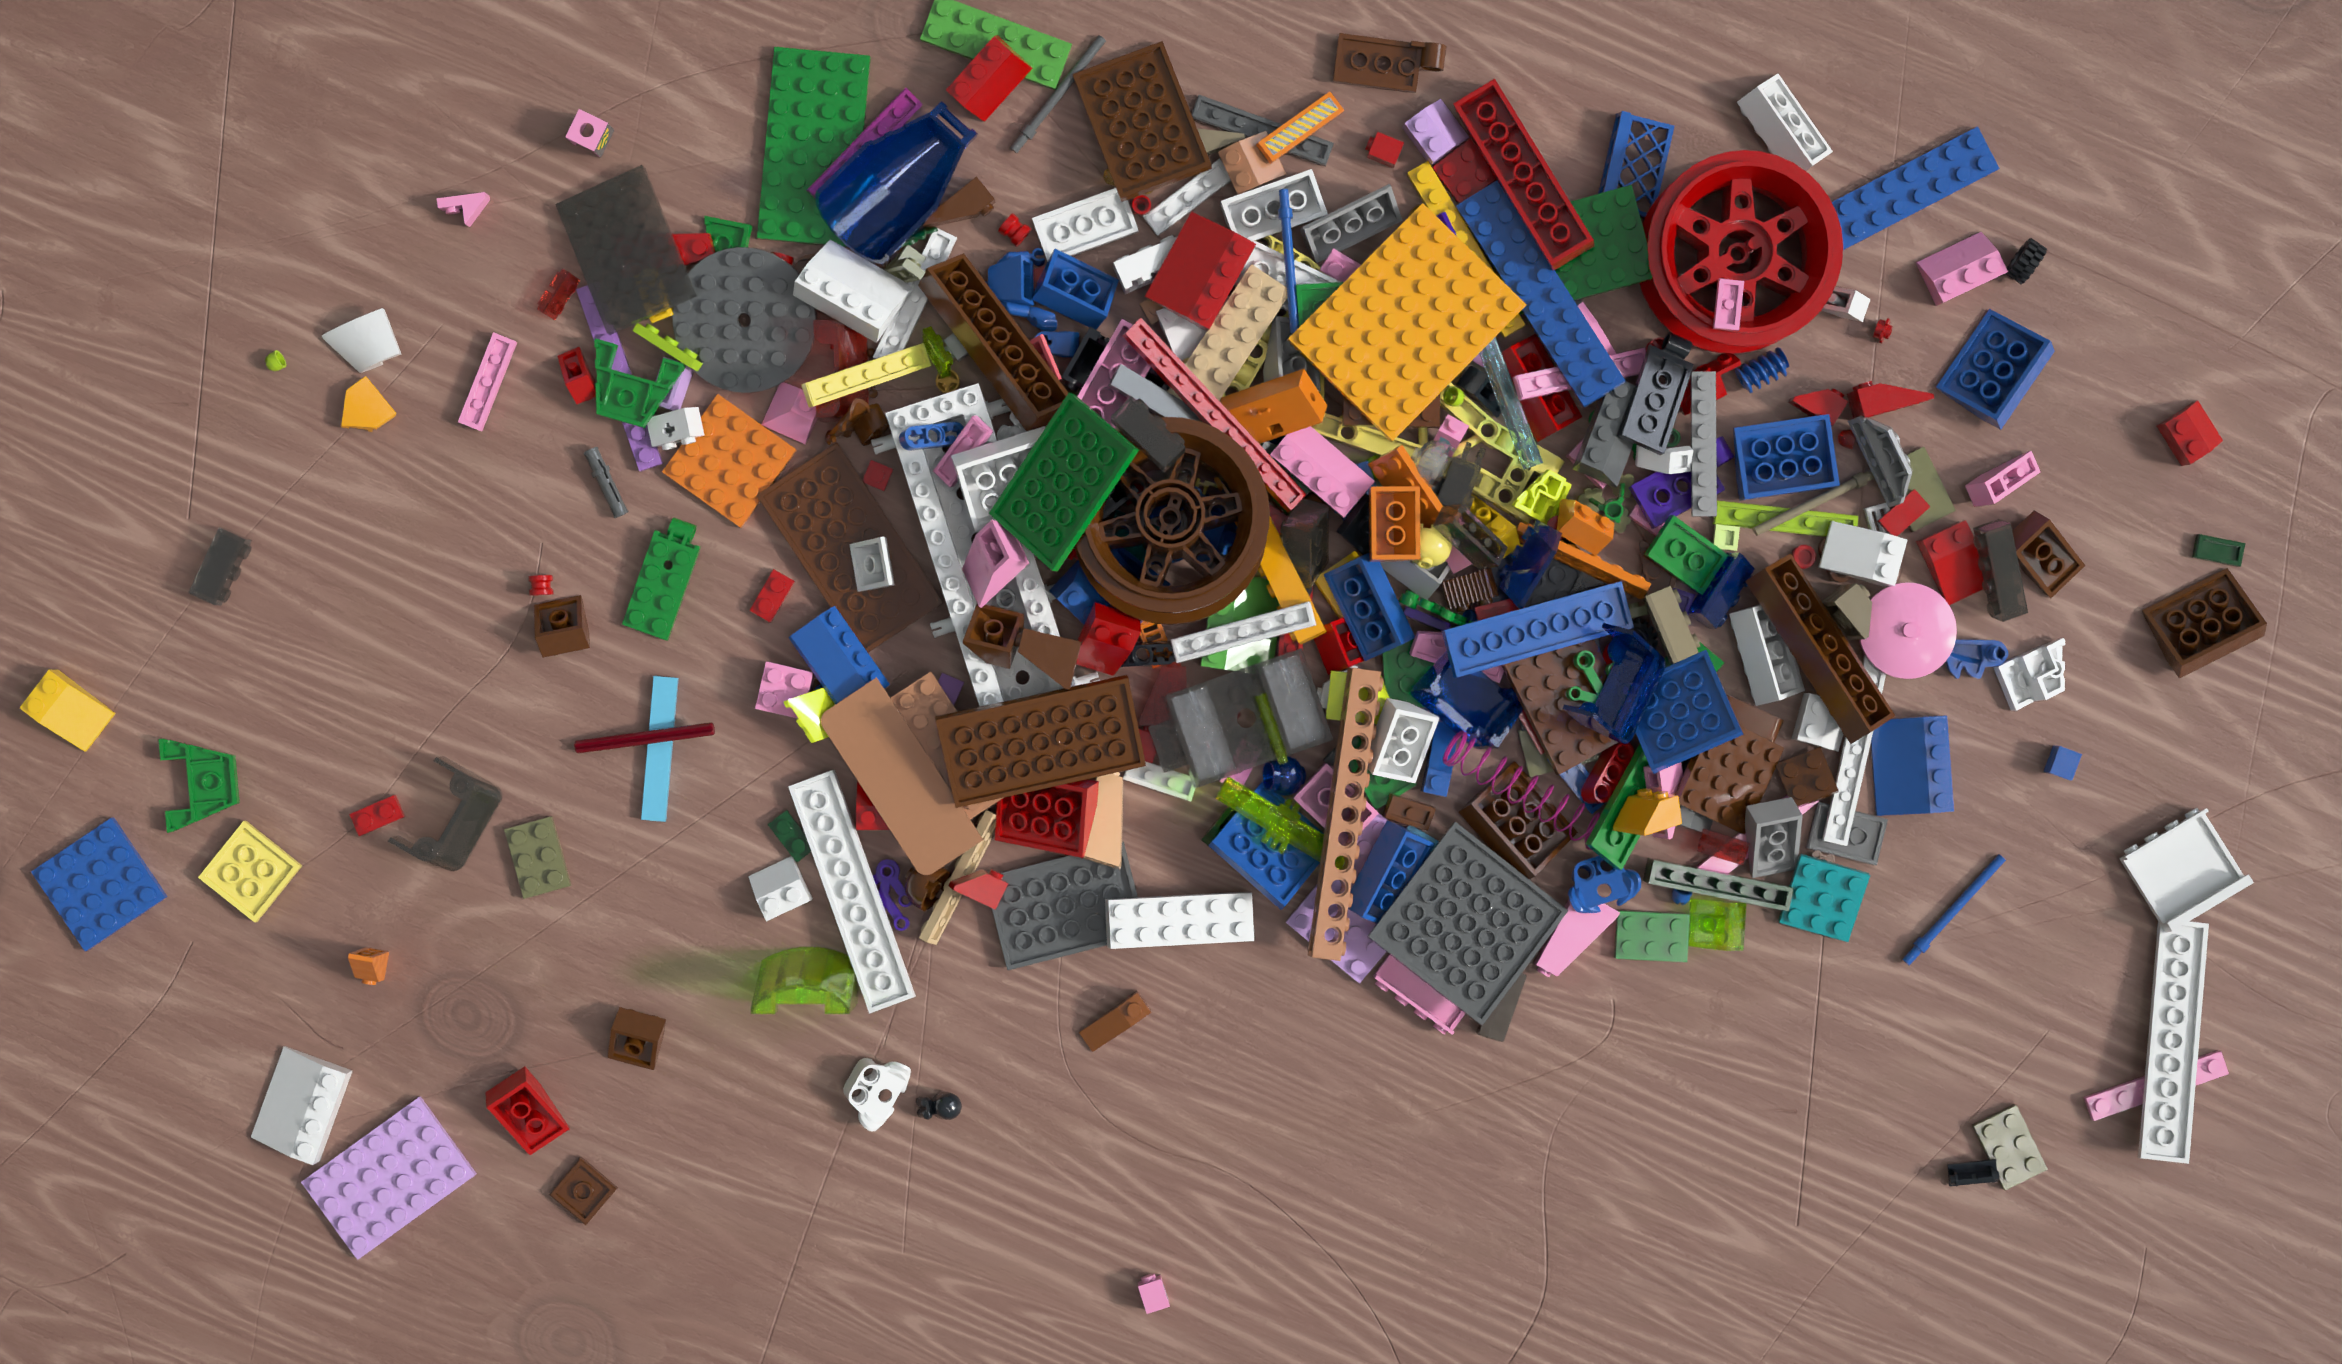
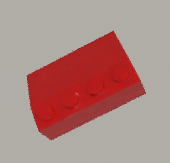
M1191 211L1145 297L1201 329L1209 331L1253 252L1256 243Z
M1085 779L1002 798L997 802L995 841L1080 858L1085 857L1097 808L1099 781Z

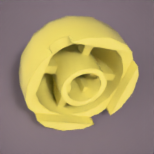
M1420 524L1421 559L1412 561L1424 569L1442 564L1451 553L1453 535L1440 526L1431 524L1430 529L1423 528V524Z

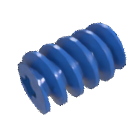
M1777 347L1774 352H1766V357L1760 355L1757 361L1754 359L1750 360L1749 366L1744 363L1740 366V370L1738 368L1734 369L1742 387L1751 394L1753 393L1752 385L1761 389L1760 381L1763 380L1766 385H1769L1770 376L1775 381L1779 380L1778 372L1784 377L1787 376L1786 368L1789 367V363L1782 349Z

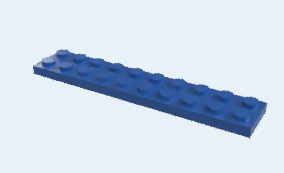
M1498 181L1493 182L1456 205V209L1502 281L1527 304L1521 311L1583 408L1624 384L1625 379L1556 271L1551 269Z

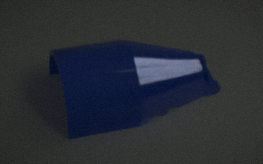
M943 101L931 112L904 124L903 127L894 131L891 130L873 141L865 142L816 191V206L831 231L852 251L872 263L884 264L936 212L964 149L978 135L974 129L970 130L953 115ZM941 116L943 119H945L954 129H956L963 136V138H959L940 119H938V117Z

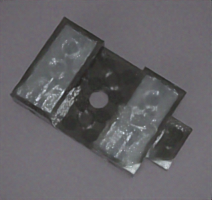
M1302 648L1162 696L1170 719L1147 727L1163 773L1186 765L1194 788L1333 740ZM1242 709H1249L1255 714V722L1249 728H1244L1237 722V715Z

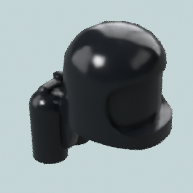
M939 1092L932 1099L922 1096L916 1099V1104L920 1106L917 1115L926 1120L931 1119L933 1115L940 1119L952 1120L960 1114L962 1109L959 1097L950 1092Z

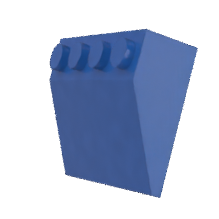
M1989 309L1936 386V389L1978 418L2001 430L2055 350L2052 342L2047 338Z
M1829 414L1733 428L1735 471L1739 501L1840 486Z
M1947 715L1890 719L1875 729L1871 739V756L1876 816L1954 812Z

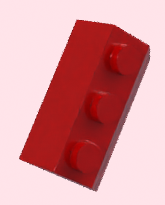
M995 35L951 83L946 91L963 107L985 122L1033 68L1003 39Z

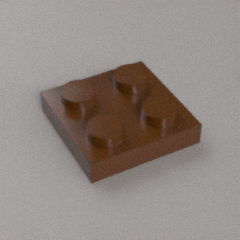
M1821 747L1776 764L1787 795L1793 798L1798 808L1839 792Z

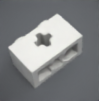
M699 407L682 408L652 417L647 424L652 447L662 446L663 450L676 448V443L679 442L682 445L695 443V438L704 436Z

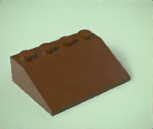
M2228 568L2142 610L2165 659L2179 679L2264 637L2267 622Z
M1515 761L1495 778V792H1501L1510 784L1514 773L1520 767ZM1523 770L1511 786L1509 798L1512 802L1517 801L1526 793L1531 779ZM1491 781L1459 811V814L1493 852L1530 880L1571 840L1569 835L1570 827L1564 831H1556L1554 818L1548 822H1541L1538 816L1539 808L1531 813L1524 812L1523 799L1518 803H1509L1507 798L1508 789L1496 795L1492 791ZM1536 784L1526 797L1525 809L1527 811L1535 809L1541 803L1544 793ZM1549 799L1542 805L1540 814L1542 820L1551 818L1557 811V808ZM1559 812L1556 819V827L1561 830L1570 823ZM1572 826L1571 835L1573 838L1578 832Z

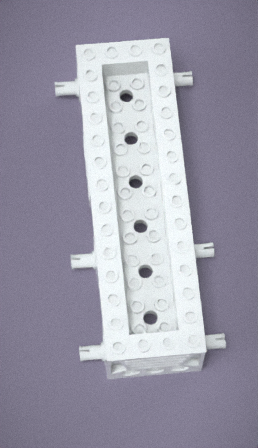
M979 383L887 412L886 417L891 434L872 439L871 442L873 447L883 444L873 448L876 455L896 448L950 613V618L930 623L932 630L942 627V629L933 631L934 638L956 632L974 691L981 707L1063 689V687L1018 653V649L1011 668L1007 669L985 663L963 644V639L977 601L962 568L972 545V535L980 530L974 531L965 500L957 497V490L960 488L959 481L953 487H949L933 472L945 455L942 447L908 451L899 442L900 433L909 427L948 422H959L965 427L971 417L975 415L993 430V433L984 445L997 441L992 419L994 416L1011 410L1003 399L990 403L985 401ZM929 430V439L936 443L937 434L933 430ZM950 431L945 433V437L951 435L957 437L956 432ZM909 435L908 439L914 442L920 439V436L911 437ZM1020 542L1029 564L1003 587L1011 589L1015 593L1016 600L1011 607L1002 609L1024 614L1025 629L1060 637L1050 604L1052 600L1056 599L1049 592L1055 584L1050 586L1044 585L1034 554ZM1008 593L1000 599L1003 602L1007 598L1012 597V595ZM996 595L986 603V605L1001 608L996 603ZM1021 670L1027 671L1030 675L1028 683L1023 685L1016 681V674ZM1095 671L1078 678L1073 676L1071 687L1091 683L1090 680L1099 677L1098 672Z

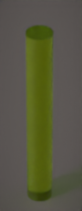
M1265 694L1255 696L1279 765L1287 763L1288 760Z

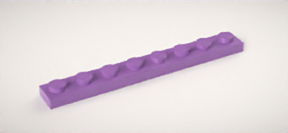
M596 282L576 289L593 340L595 341L596 338L618 345L612 370L632 375L601 283ZM622 422L639 471L642 472L662 465L663 462L658 447H652L648 426L646 425L645 428Z

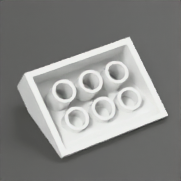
M829 240L807 263L795 280L793 296L877 343L913 290V286L836 242Z
M1045 426L951 455L974 531L981 530L991 520H995L989 512L1044 431Z
M284 1046L251 1138L291 1158L311 1165L316 1164L322 1157L353 1070Z

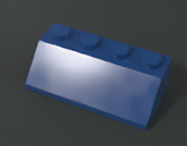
M1370 553L1324 574L1364 661L1415 638L1381 563L1370 562Z
M835 606L820 614L788 637L835 705L876 677L884 689L890 685Z
M1387 820L1350 891L1353 894V902L1351 908L1348 909L1362 918L1377 923L1430 854L1435 843Z

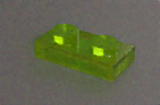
M932 326L924 328L922 343L925 345L927 354L941 378L951 376V365H953L951 353L944 349L941 336L939 334L936 335Z

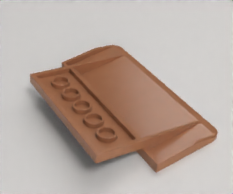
M932 672L921 677L891 698L876 677L824 712L821 717V725L915 869L920 874L930 875L983 841V838L970 819L1002 798L955 808L935 716L958 711Z

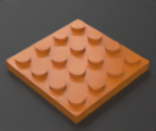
M717 394L701 416L704 436L695 438V443L681 444L662 472L742 528L761 502L757 494L773 485L797 450Z

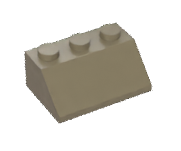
M1862 584L1841 585L1822 600L1833 620L1848 640H1863L1869 637L1872 601L1869 599V591Z
M1671 586L1642 598L1670 664L1699 653L1697 649L1701 647L1695 633L1692 635L1690 633L1688 625H1691L1687 612H1682L1678 603H1681L1682 600L1677 589L1672 590Z

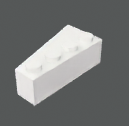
M1173 235L1160 240V244L1155 246L1148 245L1138 250L1135 254L1125 255L1113 262L1114 271L1125 294L1153 282L1177 237Z

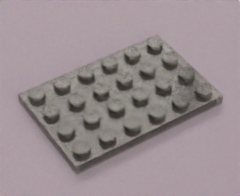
M643 165L555 204L607 334L612 335L697 296Z

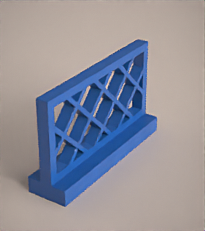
M1626 111L1617 113L1598 194L1617 189L1618 183L1620 187H1625L1637 181L1643 194L1635 198L1636 201L1646 196L1651 207L1659 196L1674 125L1631 115L1630 112ZM1632 121L1640 123L1645 130V133L1637 138L1631 132ZM1657 128L1667 130L1665 140L1659 144L1651 133ZM1648 135L1654 147L1644 153L1637 140ZM1634 144L1640 156L1630 162L1625 151L1626 147ZM1656 149L1661 159L1658 165L1652 167L1646 155ZM1642 158L1649 170L1638 176L1632 164ZM1628 167L1635 179L1624 185L1620 178V173ZM1651 172L1655 179V186L1647 191L1641 178ZM1639 210L1640 217L1645 218L1647 212Z

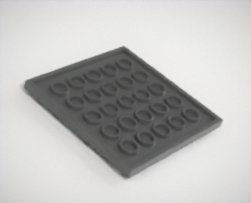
M1453 822L1367 937L1480 1026H1483L1568 910L1462 826Z

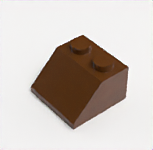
M581 595L534 605L535 640L542 658L590 648L589 628Z
M976 604L963 639V644L985 663L1010 669L1018 649L1015 646L1017 633H1023L1024 614L986 604L981 608Z
M619 1007L611 1028L608 1058L654 1070L664 1037L666 1019L637 1012L633 1009Z

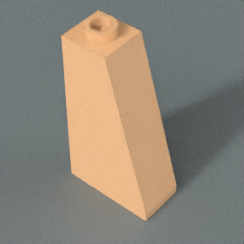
M1117 772L1099 776L1096 781H1099L1098 802L1083 859L1120 870L1122 863L1123 777L1119 776L1120 773Z

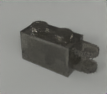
M1466 442L1460 458H1452L1437 496L1444 507L1459 513H1464L1465 509L1470 510L1474 500V496L1471 493L1474 486L1479 487L1483 474L1480 473L1482 468L1480 464L1486 449L1480 447L1474 464L1466 461L1472 448V444Z

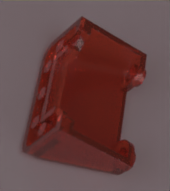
M813 320L814 336L821 344L830 345V349L834 350V373L868 362L867 337L841 322ZM868 388L816 405V418L820 422H839L855 398L862 399L869 405Z

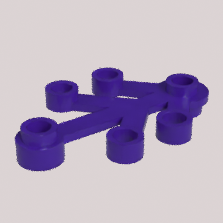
M886 859L877 865L876 874L873 875L876 885L881 882L879 895L885 911L887 909L894 919L895 929L903 931L909 927V920L902 915L889 895L890 886L899 895L898 902L902 907H909L912 903L904 904L902 901L906 893L905 887L898 878L900 875L899 865L894 860ZM886 867H889L891 869V874L889 876H886L884 874V869ZM899 919L905 921L903 928L898 926Z

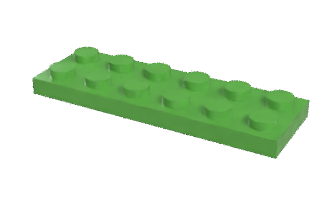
M934 0L920 38L922 42L973 60L995 35H998L1033 68L1024 79L1056 90L1072 47L1071 43L954 0Z

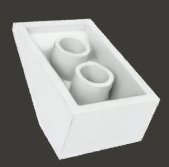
M1831 521L1819 568L1883 587H1892L1896 584L1907 539Z

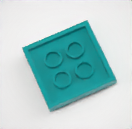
M1800 854L1789 885L1794 888L1789 912L1781 910L1778 919L1779 923L1849 942L1871 875L1864 871Z

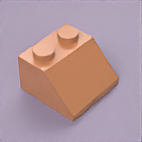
M1267 131L1240 140L1218 152L1238 195L1268 185L1287 175L1280 159L1270 164L1256 146L1259 141L1268 136Z

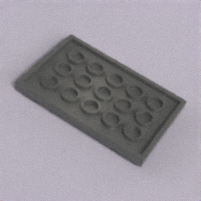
M1124 841L1122 842L1120 870L1068 855L1001 872L1004 875L1002 879L1008 885L996 910L992 908L1007 970L1107 945L1105 899L1138 897Z

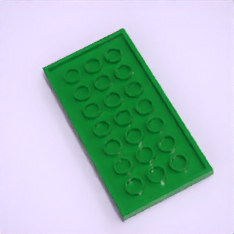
M774 47L757 239L825 245L829 240H832L843 247H854L861 170L825 207L806 190L864 131L871 62L870 55Z

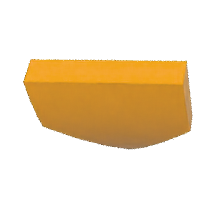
M366 376L346 390L341 428L349 429L351 427L372 432L373 429L377 430L396 416V412Z

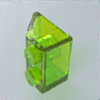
M1690 899L1688 946L1723 951H1744L1747 903L1726 900Z

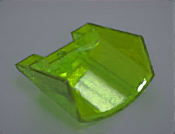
M797 947L766 957L761 961L751 1005V1014H776L778 1012V1004H825V1014H850L858 1004V980L849 955L823 947Z

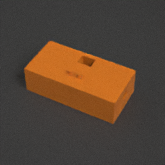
M1304 368L1221 397L1220 403L1259 444L1322 423L1327 408L1326 402Z

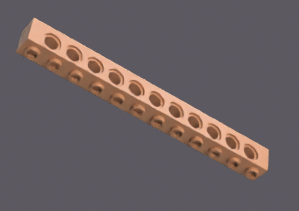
M1359 668L1347 669L1307 954L1313 958L1341 961V956H1344L1346 952V942L1343 940L1344 933L1348 931L1350 923L1347 911L1348 908H1351L1353 902V894L1350 893L1351 883L1354 884L1356 880L1354 861L1358 859L1360 852L1357 840L1358 835L1361 836L1363 830V822L1360 819L1361 812H1364L1366 808L1364 790L1365 787H1368L1370 781V774L1367 773L1368 763L1371 764L1373 759V749H1370L1371 740L1375 739L1377 730L1376 725H1374V719L1380 709V702L1377 701L1378 691L1381 692L1383 687V677H1380L1381 672ZM1363 687L1368 691V697L1364 701L1358 696L1359 690ZM1359 711L1365 716V720L1361 725H1358L1355 721V715ZM1356 735L1362 741L1361 746L1357 749L1352 746V739ZM1354 759L1358 763V769L1356 772L1351 773L1348 769V764ZM1351 783L1355 788V792L1352 796L1348 797L1345 794V787ZM1348 807L1351 810V817L1349 820L1344 821L1341 813L1343 809ZM1345 831L1348 835V841L1341 845L1338 841V836L1341 832ZM1338 856H1343L1345 864L1342 868L1337 869L1335 859ZM1335 880L1341 882V889L1337 893H1334L1331 889V885ZM1336 904L1338 912L1335 916L1330 917L1328 908L1330 905ZM1333 928L1335 932L1334 938L1327 941L1324 936L1325 931Z

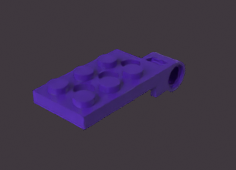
M1723 436L1716 439V467H1719L1735 457ZM1691 471L1675 474L1656 472L1629 487L1652 529L1665 523L1670 515L1678 516L1691 509ZM1717 476V494H1719L1725 488ZM1678 480L1686 482L1688 486L1686 492H1681L1677 489L1676 483ZM1657 491H1663L1667 494V502L1662 503L1657 500Z

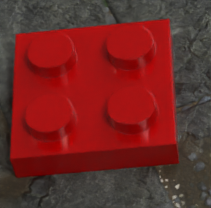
M1471 138L1432 167L1437 177L1458 204L1496 180L1495 175Z

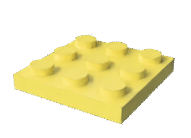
M243 821L198 878L253 922H258L302 865L249 822Z

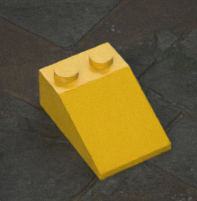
M52 669L47 671L20 706L21 710L38 723L87 752L116 714L60 670Z

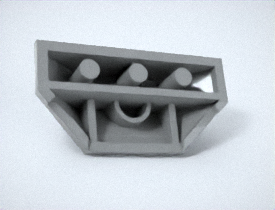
M1862 415L1849 420V426L1888 507L1903 503L1913 470L1910 466L1909 457L1904 453L1900 445L1899 436L1892 427L1868 417L1864 418Z

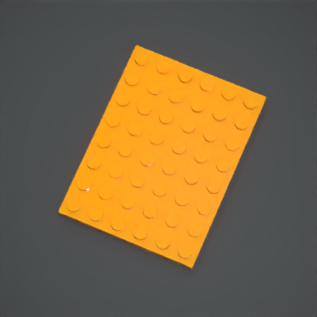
M1422 203L1287 341L1392 442L1527 304Z

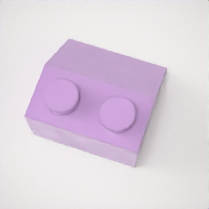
M1441 99L1421 110L1405 122L1402 127L1431 166L1469 138Z

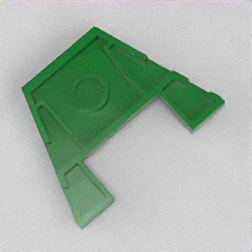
M595 338V368L597 370L596 414L645 428L684 371L686 365L663 358L656 382L612 370L618 345Z
M159 739L160 761L186 759L190 809L165 811L167 833L177 831L240 803L236 755L169 739Z

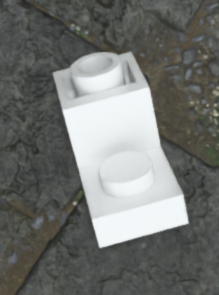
M1637 445L1635 465L1665 474L1690 472L1693 449L1690 446L1666 448L1665 454L1658 455Z

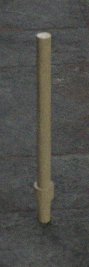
M1871 470L1865 473L1859 472L1853 475L1850 480L1840 484V486L1834 487L1752 528L1753 532L1758 536L1854 488L1859 489L1867 485V482L1874 479Z

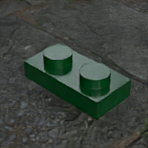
M788 810L768 824L769 828L796 862H799L811 852L804 830Z

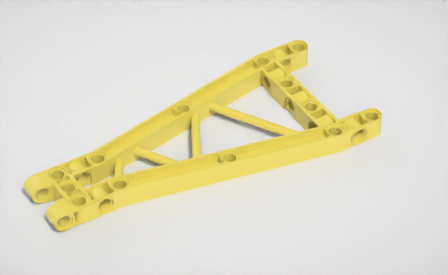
M1271 235L1261 238L1268 242L1269 248L1284 254L1282 241ZM1293 248L1294 260L1305 263L1309 267L1321 272V267L1312 259ZM1286 311V314L1281 317L1289 318V312ZM1272 322L1256 344L1262 350L1261 357L1253 358L1249 355L1229 387H1233L1237 391L1250 388L1249 386L1266 359ZM1189 358L1184 359L1182 362L1186 364ZM1320 373L1321 391L1319 393L1324 399V376ZM1451 382L1440 393V406L1452 417L1469 425L1467 430L1473 434L1472 437L1459 444L1452 458L1428 448V428H1418V444L1398 437L1391 442L1380 431L1368 427L1342 426V415L1336 417L1325 413L1322 423L1311 426L1324 438L1377 456H1381L1403 445L1419 470L1462 485L1475 495L1524 523H1530L1531 518L1512 507V503L1523 493L1522 491L1533 473L1540 476L1548 469L1558 474L1564 464V461L1558 456L1515 431L1495 422L1466 395L1460 406L1452 407L1447 405L1443 400V395L1448 387L1454 386ZM1483 425H1490L1492 427L1493 434L1491 437L1482 435L1481 428ZM1343 427L1352 428L1354 432L1352 439L1342 437L1341 429ZM1482 442L1487 447L1497 449L1509 456L1510 462L1501 478H1498L1478 465L1456 458V456ZM1524 449H1531L1534 452V459L1532 461H1526L1523 458ZM1459 466L1468 468L1469 476L1466 479L1458 476L1457 469ZM1513 469L1521 471L1522 480L1520 482H1515L1511 479V471ZM1501 490H1506L1510 493V501L1508 503L1500 501L1499 492Z

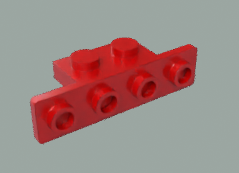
M1725 353L1708 364L1698 366L1691 372L1716 371V400L1727 395L1721 375L1740 366L1741 361L1736 355ZM1690 377L1680 405L1681 413L1684 416L1691 413Z

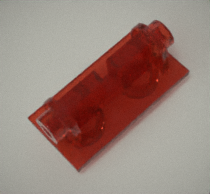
M563 268L560 272L557 271L549 285L555 291L553 293L548 290L544 292L537 303L539 305L537 310L556 320L558 315L562 313L570 296L576 291L577 285L581 280Z
M1703 829L1697 851L1744 865L1750 843Z

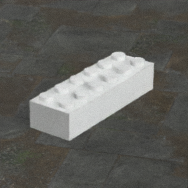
M1251 892L1105 899L1107 947L1110 949L1254 941Z

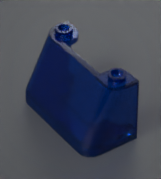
M1447 651L1418 680L1410 691L1411 695L1432 714L1438 716L1439 720L1455 734L1460 731L1466 732L1467 744L1475 738L1476 740L1472 747L1476 749L1499 748L1523 711L1512 687L1510 689L1500 688L1482 671L1454 678Z

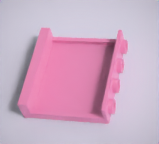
M1390 954L1373 975L1377 979L1375 984L1385 992L1389 989L1397 994L1395 996L1396 1000L1404 1006H1407L1408 1003L1416 1008L1415 1014L1424 1020L1429 1017L1435 1022L1433 1027L1444 1035L1447 1031L1453 1035L1454 1028L1465 1015L1463 1011Z

